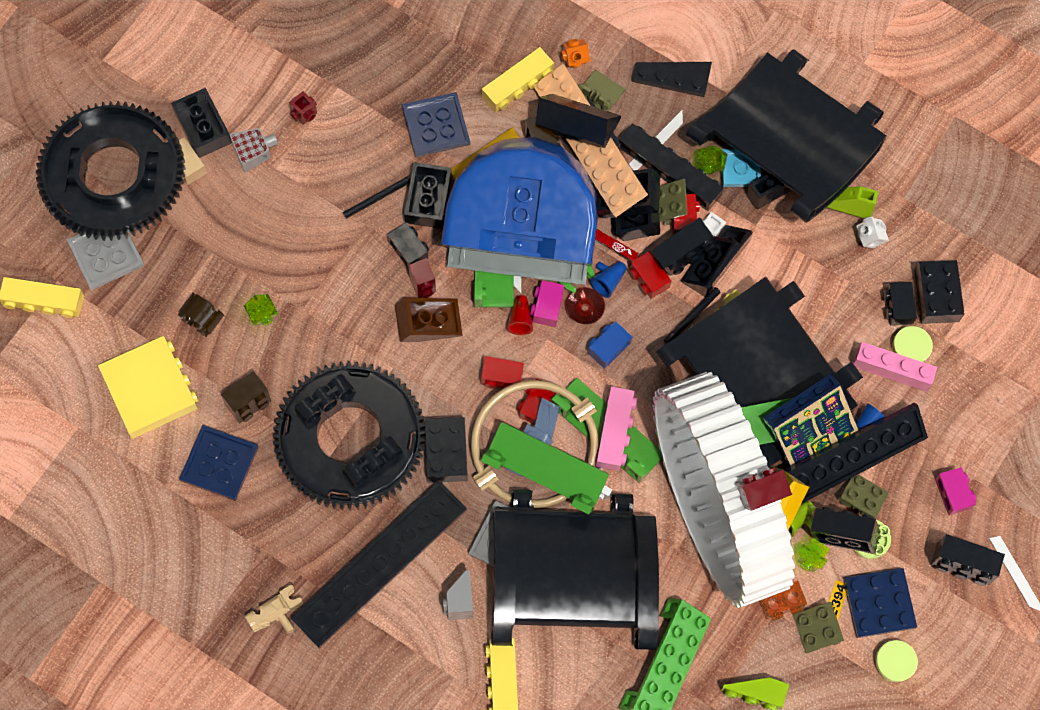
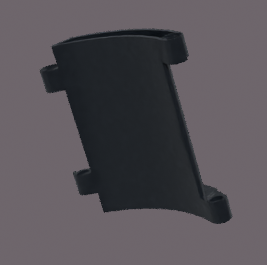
M792 49L781 62L767 52L746 79L721 104L688 128L686 136L699 146L708 141L711 142L716 137L722 139L798 194L800 198L795 201L790 211L807 223L836 200L881 150L887 135L875 128L874 125L880 121L884 111L870 101H866L857 114H855L799 75V72L809 61L808 58Z
M765 276L719 310L656 351L667 368L677 360L685 357L697 375L704 372H712L713 376L717 375L720 383H725L727 391L732 392L735 402L741 407L793 398L829 374L840 383L850 409L852 410L858 406L847 388L862 379V374L852 361L837 372H834L789 309L799 300L806 297L795 281H792L777 292ZM777 442L759 445L763 456L766 457L768 467H771L784 457Z
M513 490L512 510L493 509L492 646H513L512 630L514 625L634 628V648L637 650H656L659 619V556L656 516L652 514H633V494H612V513L591 512L587 514L585 512L534 510V505H532L533 491Z

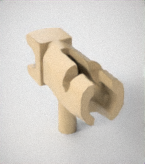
M293 585L284 588L278 595L259 606L260 615L251 611L244 616L253 632L269 627L270 623L275 620L277 622L280 621L287 634L294 631L285 614L300 607L303 601L300 597L294 600L289 599V596L294 593Z

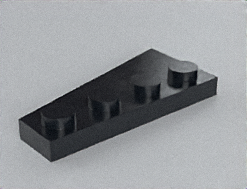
M636 62L632 82L705 97L712 62Z

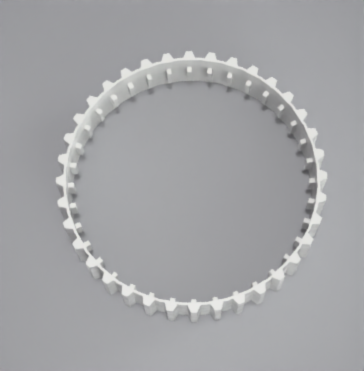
M704 372L657 389L658 391L654 392L653 401L655 405H652L655 413L653 420L656 424L655 432L659 440L658 446L663 456V464L667 470L668 481L672 486L675 501L678 503L689 536L692 537L697 553L699 552L703 565L708 569L712 581L716 582L718 590L722 591L725 599L729 600L731 605H735L736 608L744 607L789 590L790 586H793L792 579L795 578L792 570L795 568L792 559L794 551L790 545L791 535L787 529V519L780 504L782 501L778 500L753 511L747 510L744 507L736 485L742 482V478L747 475L754 474L757 476L762 474V470L768 468L766 457L763 456L759 447V441L754 436L749 421L745 419L741 406L735 402L732 392H728L725 383H720L718 376H713L712 372Z

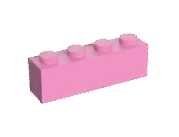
M864 342L859 346L854 360V365L858 369L926 392L932 386L937 370L936 366Z
M611 387L596 467L619 471L621 465L625 466L627 454H624L623 451L624 446L628 447L630 435H627V429L632 428L634 417L630 416L631 409L635 410L637 398H633L634 391L616 387Z

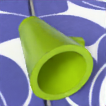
M810 501L800 505L788 530L791 537L796 534L804 523L811 529L813 520L810 516L815 511V507Z

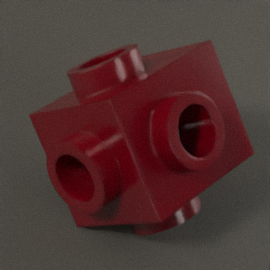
M302 91L289 102L290 115L295 121L299 120L304 125L307 121L310 122L316 117L317 103L311 96Z

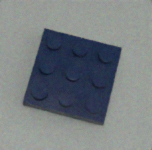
M457 92L402 104L415 157L470 145V138Z
M202 425L179 480L236 501L259 446Z
M904 568L843 579L856 638L917 628Z

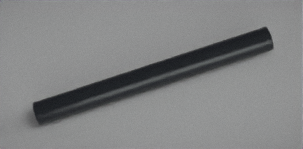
M407 176L342 212L345 219L410 184V177Z
M715 287L663 341L667 344L675 339L721 293L720 290Z

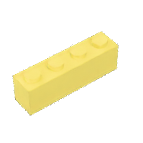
M539 47L482 88V98L495 113L500 109L504 110L509 106L510 102L521 98L525 91L533 89L542 78L554 70V62Z
M7 277L3 278L0 290V302L7 309L23 308L27 312H34L36 310L42 311L46 315L61 314V316L66 318L79 317L84 294L79 288Z
M512 638L513 646H492L491 639L489 640V645H486V658H490V666H487V679L491 678V687H488V699H492L493 707H489V710H518L514 638Z

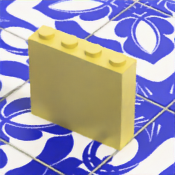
M164 336L98 365L132 439L198 409L195 404L199 402L194 391H189L188 386L191 383L186 374H181L180 369L183 366L178 357L174 359L172 352L175 349L171 341L166 342Z

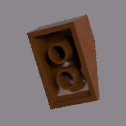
M404 298L395 305L400 342H424L463 336L458 299Z

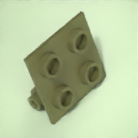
M596 69L584 84L581 83L579 85L586 99H591L596 108L609 111L626 90Z
M685 179L660 186V222H663L664 225H670L673 218L687 215Z
M858 474L850 479L839 501L842 502V505L849 508L853 506L852 511L857 508V514L862 511L860 515H870L875 519L889 492Z
M831 601L793 614L806 654L830 645L840 644L844 641Z

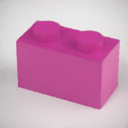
M542 280L541 286L536 287L535 298H538L537 304H533L531 309V315L534 316L533 323L556 327L565 285Z
M962 467L940 473L935 478L948 515L970 510L976 505L975 493L970 490L968 485L969 477L966 472H963Z

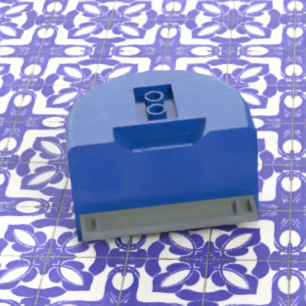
M536 137L504 139L479 152L456 178L447 201L441 245L449 248L447 267L585 285L588 266L592 267L598 222L596 190L584 166L560 145Z

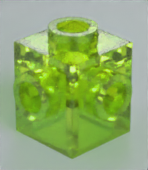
M717 146L701 148L698 150L695 166L708 175L724 171L728 154Z
M269 294L254 295L244 305L253 326H267L278 315Z
M812 538L808 546L803 544L799 550L798 555L800 558L797 562L800 563L801 568L808 572H815L818 568L822 570L827 562L825 556L830 548Z

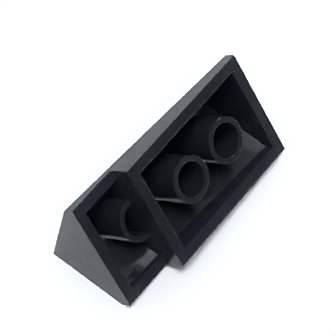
M549 94L539 97L535 124L536 126L553 130L555 135L605 148L621 119V115L562 96Z
M725 225L718 237L714 236L718 242L715 245L716 248L710 253L705 252L699 256L700 259L690 266L681 282L706 297L751 241L753 232L748 229Z

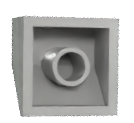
M466 570L447 591V598H443L444 615H448V620L473 619L470 570Z

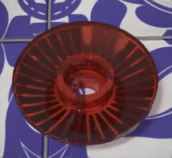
M586 287L579 288L568 297L566 309L572 320L579 324L589 325L597 322L603 316L605 301L598 291ZM587 306L589 310L584 311L582 310V307Z

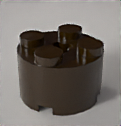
M193 292L178 311V316L182 318L183 322L189 326L193 325L205 337L213 332L224 317V314L220 310L216 312L211 303L201 296L195 295Z

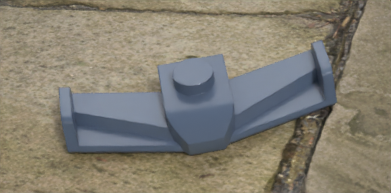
M541 398L535 427L527 424L524 432L551 445L560 406ZM505 468V469H507V470H509V471H511V472H513V473H515V474H517V475H519V476H521V477H524V476H522V475H520V474H518V473H516V472H514V471H512V470H510V469H508V468Z

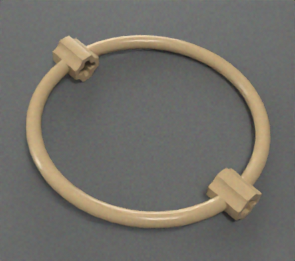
M538 380L512 384L492 396L478 414L471 437L472 458L478 472L473 478L480 489L483 491L488 487L498 497L512 504V495L495 484L499 479L490 466L484 468L480 457L479 438L483 422L490 410L504 397L523 389L539 388L550 390L564 396L575 405L571 408L572 412L580 423L584 420L586 421L590 433L591 448L587 463L595 466L599 445L597 428L592 414L597 412L588 397L581 401L575 394L560 385ZM559 494L548 499L532 500V505H534V508L549 507L561 503L568 498Z

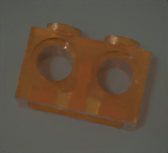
M799 581L793 582V586H790L789 590L759 601L766 620L772 618L773 621L783 618V614L791 612V614L803 611V607L807 604ZM788 595H794L797 598V603H791L788 600ZM769 601H775L778 604V609H771Z

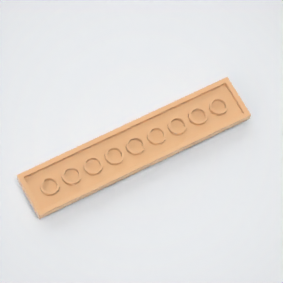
M564 64L542 78L534 86L540 97L555 94L590 105ZM566 138L615 217L648 195L612 138L609 139L605 148Z

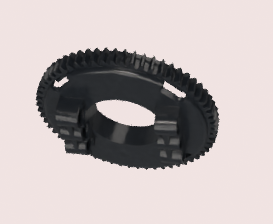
M102 101V106H98L95 103L94 108H90L89 105H87V110L85 111L80 108V113L78 114L73 111V117L67 115L68 120L66 122L61 120V126L55 125L56 132L50 130L52 137L46 136L48 143H42L44 149H40L42 156H37L39 161L36 163L38 169L35 170L37 174V187L46 209H49L51 216L53 215L56 221L59 220L61 225L65 224L67 230L71 228L73 233L78 231L80 236L85 233L87 238H90L91 234H93L95 240H97L99 235L102 241L105 240L106 236L112 241L115 235L120 240L122 234L127 239L130 232L135 236L136 230L142 233L143 227L149 230L148 224L151 223L155 226V219L162 221L160 215L167 216L165 209L172 210L170 203L176 204L174 197H180L177 191H182V186L179 184H184L183 177L186 176L182 146L170 125L167 126L165 120L162 121L160 116L156 117L154 112L149 113L147 108L143 110L139 105L136 109L134 103L128 107L126 101L123 106L120 105L119 101H117L116 105H113L112 101L109 102V105H105ZM80 121L82 127L70 137L63 135L64 132L68 134L73 128L78 126ZM155 129L164 139L167 137L168 142H162L153 130ZM108 146H121L133 151L139 157L138 174L136 181L127 190L114 195H101L90 191L85 186L88 158L95 151ZM59 204L63 206V208L70 214V216L59 206Z
M348 361L347 367H344L343 362H340V367L338 368L333 363V369L330 370L325 365L324 372L318 368L317 375L311 372L312 378L309 379L307 376H304L305 383L298 381L300 387L293 386L294 394L288 392L287 394L290 399H283L286 406H279L283 412H277V416L281 419H275V424L279 426L273 427V430L278 433L273 435V439L278 440L273 442V445L279 447L274 450L275 454H281L276 457L277 461L281 462L279 467L281 469L285 468L282 471L284 476L290 474L287 477V481L294 480L292 483L294 488L299 485L297 489L299 493L305 490L303 494L305 498L311 494L310 500L312 502L315 498H318V505L325 501L326 508L332 503L334 510L337 504H339L342 511L345 505H348L351 511L352 505H355L357 510H359L360 504H363L365 509H367L368 502L374 507L375 500L382 504V497L384 496L389 500L388 493L390 492L395 496V488L401 491L400 483L402 482L407 485L406 477L413 478L410 471L416 473L417 469L414 465L420 466V461L417 458L422 459L423 454L419 451L425 450V447L420 444L426 443V439L421 438L426 436L425 431L422 430L425 429V424L421 423L424 421V416H419L422 414V409H417L419 402L413 403L416 397L415 395L410 396L411 389L405 391L406 384L400 386L401 379L399 378L394 381V374L388 377V370L382 374L381 367H378L375 371L373 364L368 369L366 363L359 367L358 362L355 363L354 367L351 366L350 361ZM343 408H359L370 413L378 421L381 427L380 443L367 451L361 458L358 457L351 464L336 462L329 458L319 446L318 435L321 425ZM288 417H290V421H289V425H288V433L286 434V426H287V422H288ZM416 431V435L413 436L412 450L410 451L411 434ZM330 492L349 494L350 501H348V497L331 495V498H328V494Z

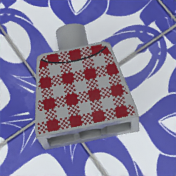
M259 128L230 134L233 147L244 173L270 159L271 156L268 148L278 145L274 134L263 137Z

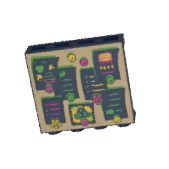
M831 374L763 417L765 423L772 429L785 458L783 462L787 467L859 431L843 389Z

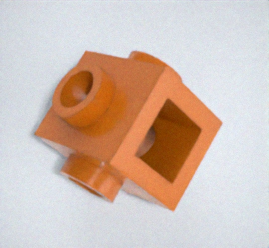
M571 39L567 43L562 44L561 57L569 67H580L583 63L591 62L588 44L584 39Z

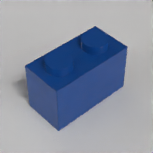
M616 321L612 325L608 324L602 330L603 334L599 338H593L588 344V354L604 369L632 342L633 337Z

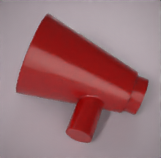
M524 295L516 297L507 330L515 335H527L533 331L529 303Z

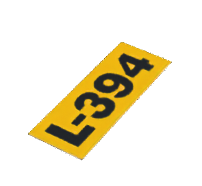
M838 580L835 581L829 600L832 603L837 620L839 619L847 594L845 584Z

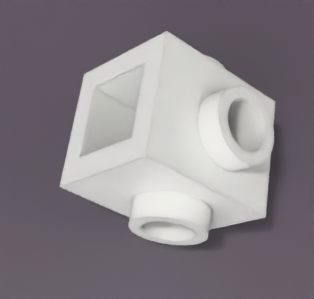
M868 217L862 221L863 223L856 226L858 237L863 247L875 248L889 241L886 234V225L880 219Z

